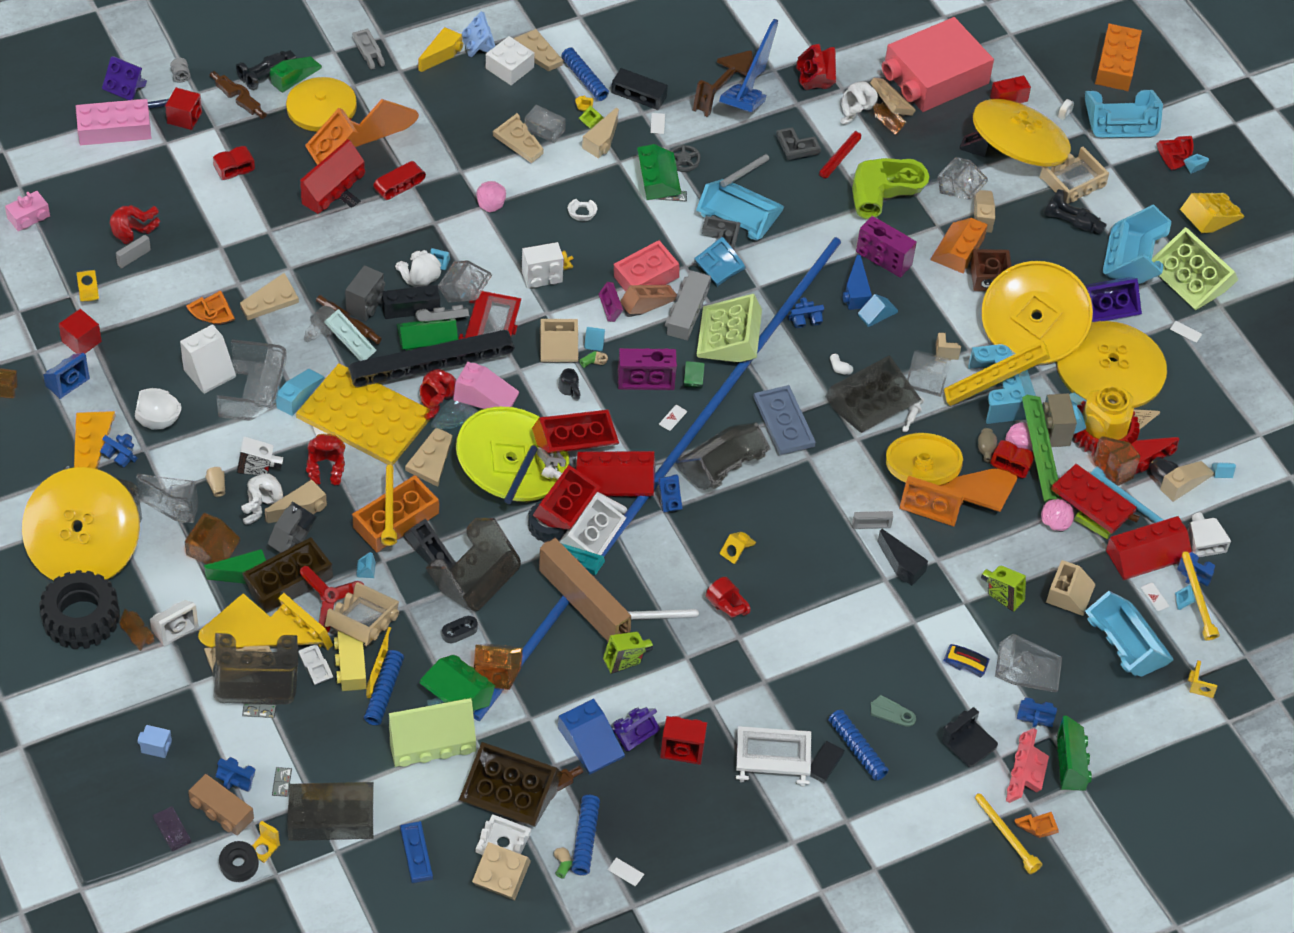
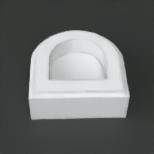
M1067 99L1063 103L1058 118L1065 120L1073 110V101Z

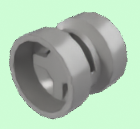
M174 59L170 64L173 79L180 83L187 81L190 78V71L186 59Z

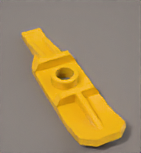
M391 627L387 629L366 687L367 698H371L373 686L388 651Z

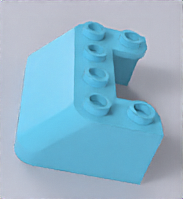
M1153 204L1115 223L1110 231L1103 273L1112 279L1138 278V284L1162 274L1163 263L1160 261L1152 262L1155 241L1169 234L1171 220Z
M1003 344L972 347L968 367L969 369L989 367L1016 353ZM1028 370L1002 381L1003 389L993 390L989 393L988 401L990 406L986 418L987 424L1026 419L1022 397L1027 394L1036 396Z
M1108 591L1085 610L1089 616L1087 619L1093 627L1098 626L1100 630L1105 631L1108 635L1106 638L1109 643L1117 647L1119 650L1117 654L1122 661L1120 665L1127 673L1131 672L1134 676L1142 677L1167 666L1173 661L1171 654L1130 601Z

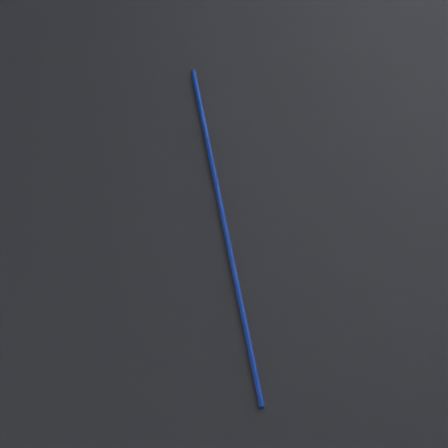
M833 238L761 333L757 354L841 244L839 238ZM752 360L739 362L655 473L654 490L659 485L658 478L666 476ZM638 496L624 514L626 517L625 521L602 553V556L605 557L650 496ZM564 596L560 598L497 681L490 705L475 710L473 713L475 720L481 721L570 602Z

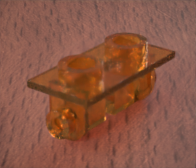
M884 101L882 104L876 103L873 106L874 115L895 135L907 123L899 114L892 113Z
M124 609L119 623L132 642L141 651L144 644L150 645L154 642V635L148 627H144L145 623L137 612H128L127 609Z

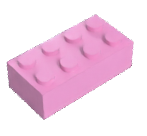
M147 99L76 105L80 146L152 139Z

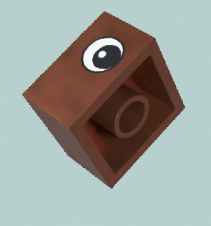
M973 249L970 266L974 291H987L993 280L1011 267L1009 250Z

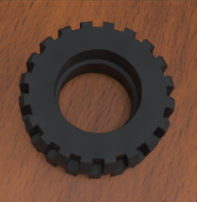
M76 570V573L71 574L67 572L64 573L63 577L58 576L55 578L54 583L50 582L45 587L46 591L42 592L39 608L43 627L47 635L51 637V640L55 643L60 642L61 646H71L72 649H79V647H84V649L90 648V645L95 644L96 646L101 643L102 639H108L111 636L110 632L113 633L117 628V623L120 619L117 593L115 588L112 587V583L104 579V576L100 574L94 575V572L91 571L84 573L82 570ZM76 602H90L97 605V608L91 614L84 617L73 618L63 614V611L68 606Z

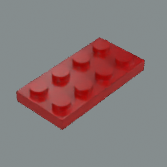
M1078 464L1072 466L1052 485L1051 489L1111 534L1136 512L1137 508Z

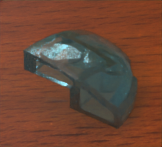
M451 399L437 413L431 427L449 429L461 426L478 410L468 404Z

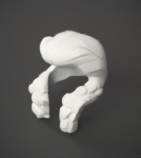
M855 82L844 92L841 106L846 117L840 120L842 124L852 122L856 113H860L863 109L870 110L876 104L878 94L867 82Z
M426 250L422 252L415 251L411 254L410 260H413L410 273L407 262L400 261L395 266L396 270L400 271L405 282L413 287L427 286L430 282L436 281L441 274V263L436 256L427 253Z
M265 473L255 476L248 481L247 493L249 503L241 507L244 513L253 512V514L243 519L245 525L252 524L261 518L262 508L260 505L262 502L273 504L283 498L282 487L276 477Z

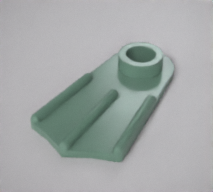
M882 695L871 702V716L905 727L913 726L916 722V715L912 711ZM907 715L910 719H905L904 716Z

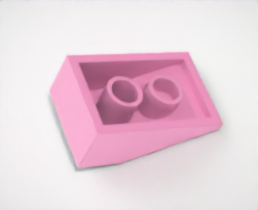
M467 362L455 383L454 401L483 409L500 406L512 407L519 395V391L487 367Z

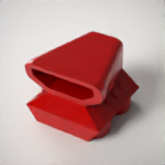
M820 44L811 45L798 57L796 67L801 72L799 81L806 91L816 87L828 89L836 83L835 47L821 51Z

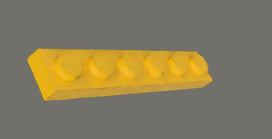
M1041 341L944 388L947 403L952 406L1050 359L1047 345L1044 341Z

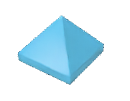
M1191 584L1175 592L1177 608L1179 610L1195 602Z

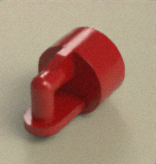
M728 577L716 579L707 588L705 596L717 610L724 611L730 617H736L740 614L745 616L750 613V605L739 594V589Z

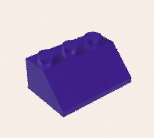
M1126 277L1084 285L1092 302V322L1142 314L1138 278Z

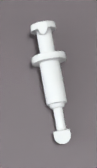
M916 396L914 399L915 404L909 406L910 413L906 419L907 424L903 427V432L909 430V426L914 422L916 415L921 413L920 404L924 402L922 397Z

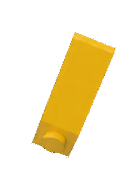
M444 27L418 58V71L423 72L453 58L463 48L462 34Z

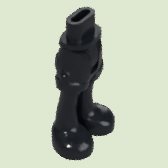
M291 50L286 52L280 51V53L264 57L261 63L251 68H248L245 63L240 62L236 64V71L243 83L246 82L249 89H254L261 81L270 76V69L284 60L297 59V57Z
M1061 189L1057 190L1053 200H1050L1044 212L1048 217L1063 219L1073 223L1074 227L1090 231L1091 233L1095 231L1102 234L1107 226L1106 223L1101 221L1100 217L1098 218L1088 209H1080L1067 204L1064 201V191Z

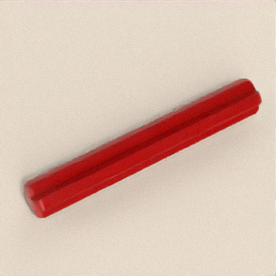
M854 131L820 170V177L826 179L860 141L861 133Z

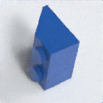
M84 353L73 354L65 358L61 363L43 374L45 386L59 399L90 379L87 358Z

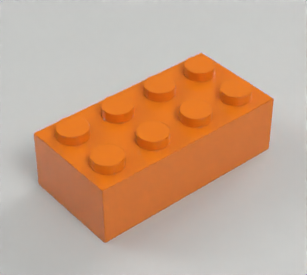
M1108 24L1095 84L1129 91L1142 30Z
M416 475L393 488V529L397 533V540L403 537L406 531L425 518L428 521L439 514V499ZM385 494L352 514L353 528L376 553L387 547L381 543V533L385 529Z

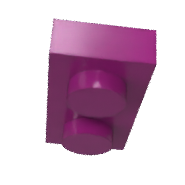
M607 282L599 292V297L608 321L615 322L622 313L623 308L614 283Z

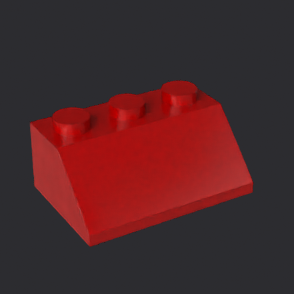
M568 465L539 504L533 516L549 527L571 529L600 489V486Z

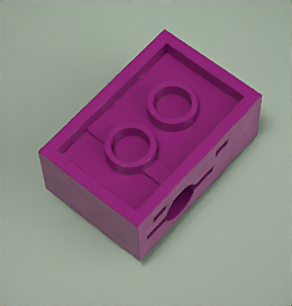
M871 216L860 227L856 252L901 278L913 264L917 241Z
M620 348L618 389L674 390L677 369L676 349Z

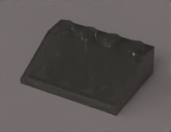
M890 355L831 386L825 396L835 412L860 433L922 400Z
M374 782L290 784L288 801L289 841L374 839Z

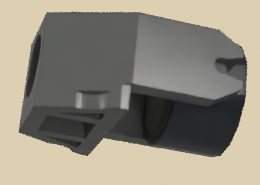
M292 501L275 524L268 545L279 552L297 545L305 539L317 517Z

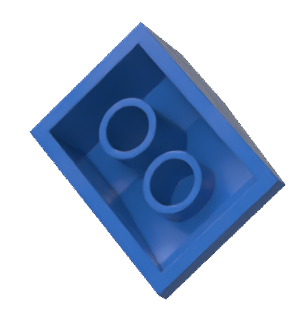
M594 698L558 716V730L589 775L625 757L604 712Z

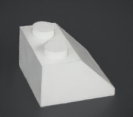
M184 600L176 603L162 613L155 614L150 619L151 630L164 647L199 628L194 602Z

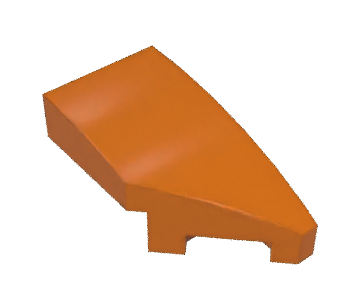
M1052 811L1036 817H1032L1030 814L1015 819V824L1038 838L1059 833Z

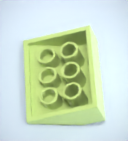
M1186 227L1152 258V262L1160 261L1163 263V272L1159 277L1195 310L1225 293L1238 281L1235 271Z
M755 294L703 306L697 348L698 358L733 362L757 358L762 308Z
M471 698L389 713L390 748L395 767H405L413 763H426L434 759H447L455 755H468L476 752V735Z

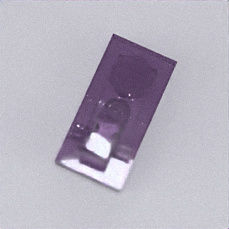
M172 806L153 815L156 825L172 852L191 843L188 833Z

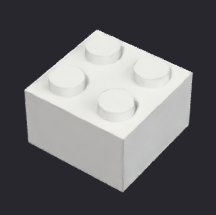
M508 36L486 53V69L512 85L534 68L535 53Z
M558 242L522 248V274L527 289L563 282L564 258Z

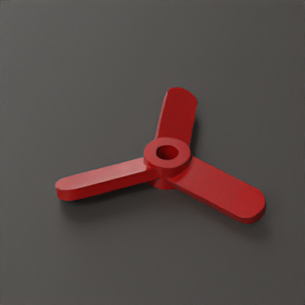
M304 566L300 569V574L320 594L322 606L319 623L329 633L331 626L325 627L328 610H333L334 603L339 599L345 598L348 592L354 594L357 582L363 585L364 583L354 581L335 588L328 587L308 566Z

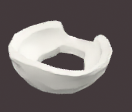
M574 199L567 207L570 216L582 222L591 220L597 212V205L592 200H589V202H579L577 199ZM578 207H586L589 215H577L575 212Z

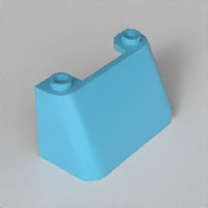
M1153 90L1138 92L1135 97V103L1103 104L1102 96L1097 91L1085 92L1086 108L1091 130L1095 136L1152 137L1160 132L1163 103Z

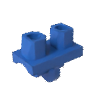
M803 297L800 299V303L795 304V309L791 310V315H788L789 321H793L796 329L806 326V318L811 319L813 326L820 325L823 322L822 313L824 306H814L813 301L807 302V299Z
M107 435L102 438L105 444L100 452L110 459L115 451H117L119 454L114 461L124 468L130 460L135 463L138 459L133 455L132 451L127 449L128 447L130 449L134 447V444L131 442V435H117L116 440L119 442H116Z
M678 475L659 477L662 511L669 512L682 509Z
M1190 552L1198 582L1208 587L1214 574L1215 565L1211 562H1205L1204 565L1198 563V555ZM1181 557L1177 570L1187 577L1185 583L1190 584L1187 570Z
M1026 697L1020 702L1017 719L1032 722V727L1034 728L1037 727V724L1053 727L1057 708L1053 706V703L1045 702L1038 704L1033 699Z
M229 757L227 760L221 758L217 763L216 777L224 781L223 787L230 789L234 785L249 792L256 769L250 765L242 768L238 766L239 762L232 757Z

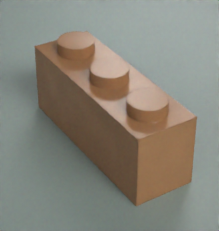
M207 774L189 790L191 805L196 809L200 808L212 821H218L223 829L229 833L232 832L238 836L254 819V812L251 806Z

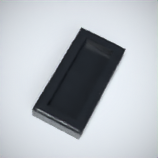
M826 741L811 764L810 776L825 783L842 758L845 750Z

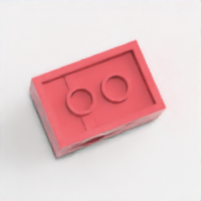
M660 240L613 264L614 278L625 291H627L630 285H666L679 278V263Z

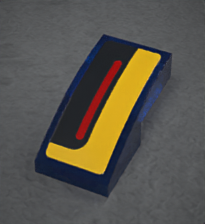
M950 644L943 661L959 671L965 668L981 678L985 674L990 659L968 648Z

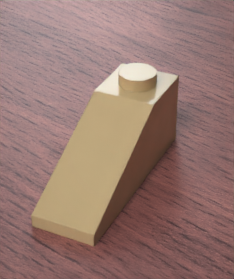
M615 108L583 136L582 148L598 159L610 149L618 123V108Z
M974 189V219L988 224L986 232L992 233L995 221L992 191Z
M1202 461L1180 466L1164 476L1160 490L1174 502L1212 477L1214 472Z
M310 480L266 508L265 519L267 523L277 522L292 501L312 514L320 512L327 506L326 494L313 480Z

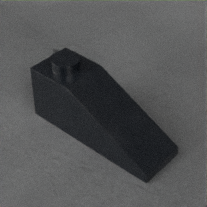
M426 518L404 533L414 550L442 578L459 567Z
M884 529L879 531L877 542L895 574L903 582H907L912 586L926 572L928 560Z

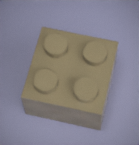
M1069 393L1049 394L1046 396L1042 406L1051 447L1070 446L1077 424Z

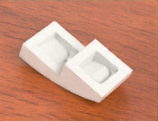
M317 644L298 651V655L314 685L333 678L327 661L323 658Z

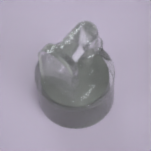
M322 306L310 317L311 325L305 330V342L316 340L320 335L328 338L334 334L324 323L335 312L333 308Z

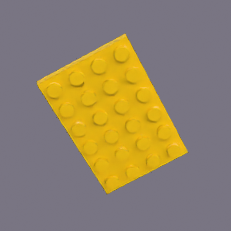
M340 363L337 364L296 412V418L327 434L338 436L344 443L387 465L395 464L431 420L425 418V414L430 411L429 408L379 383L355 387L352 383L348 367Z

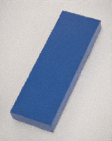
M421 821L400 825L412 883L433 880Z

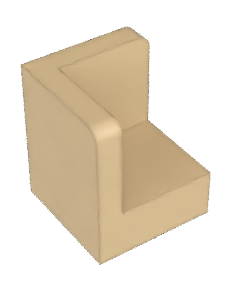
M938 333L936 359L958 360L961 346L957 343H946V333Z

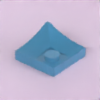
M723 237L694 258V261L706 275L711 276V280L717 287L730 277L746 269L742 260Z

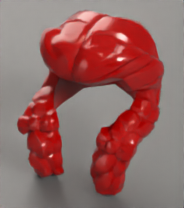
M132 205L122 206L110 218L112 233L124 244L131 243L134 239L131 229L150 234L151 231L159 226V218H154L159 211L155 206L146 212ZM136 219H139L142 222L147 221V219L153 220L145 226Z
M435 369L426 374L420 385L421 402L430 409L425 414L427 420L433 419L437 415L440 408L439 404L443 402L444 398L454 396L456 378L441 369Z
M318 434L309 441L307 446L309 455L306 471L309 473V478L316 484H321L319 465L316 462L327 459L336 462L332 466L331 484L340 485L342 472H344L345 467L344 451L346 446L336 435Z

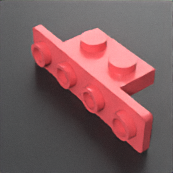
M1035 728L1023 732L1019 737L1018 751L1015 754L1014 768L1011 771V781L1007 788L1006 801L1009 803L1022 797L1024 786L1035 792L1042 790L1049 756L1034 747L1037 734Z

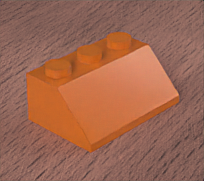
M974 218L952 223L932 255L931 261L964 274L971 262L973 249H979L985 239L988 224Z

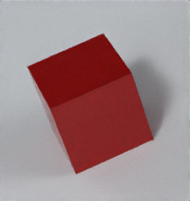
M176 87L165 105L167 124L192 130L202 114L201 95Z
M81 308L59 323L62 342L76 354H85L102 342L99 324Z

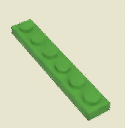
M1027 394L1022 397L1044 502L1056 499L1063 500L1062 497L1051 490L1052 485L1059 479L1041 397Z

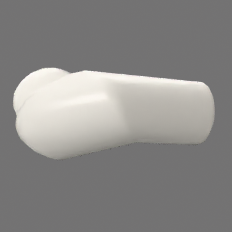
M838 354L830 356L833 370L836 373L843 375L852 374L853 367L848 363L840 361Z

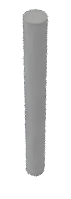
M765 154L720 182L721 186L726 187L769 161V156Z

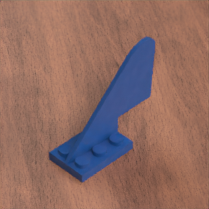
M773 19L769 25L743 84H736L721 94L719 102L749 112H753L765 102L767 95L762 94L760 90L753 89L756 77L765 71L778 26L777 19Z

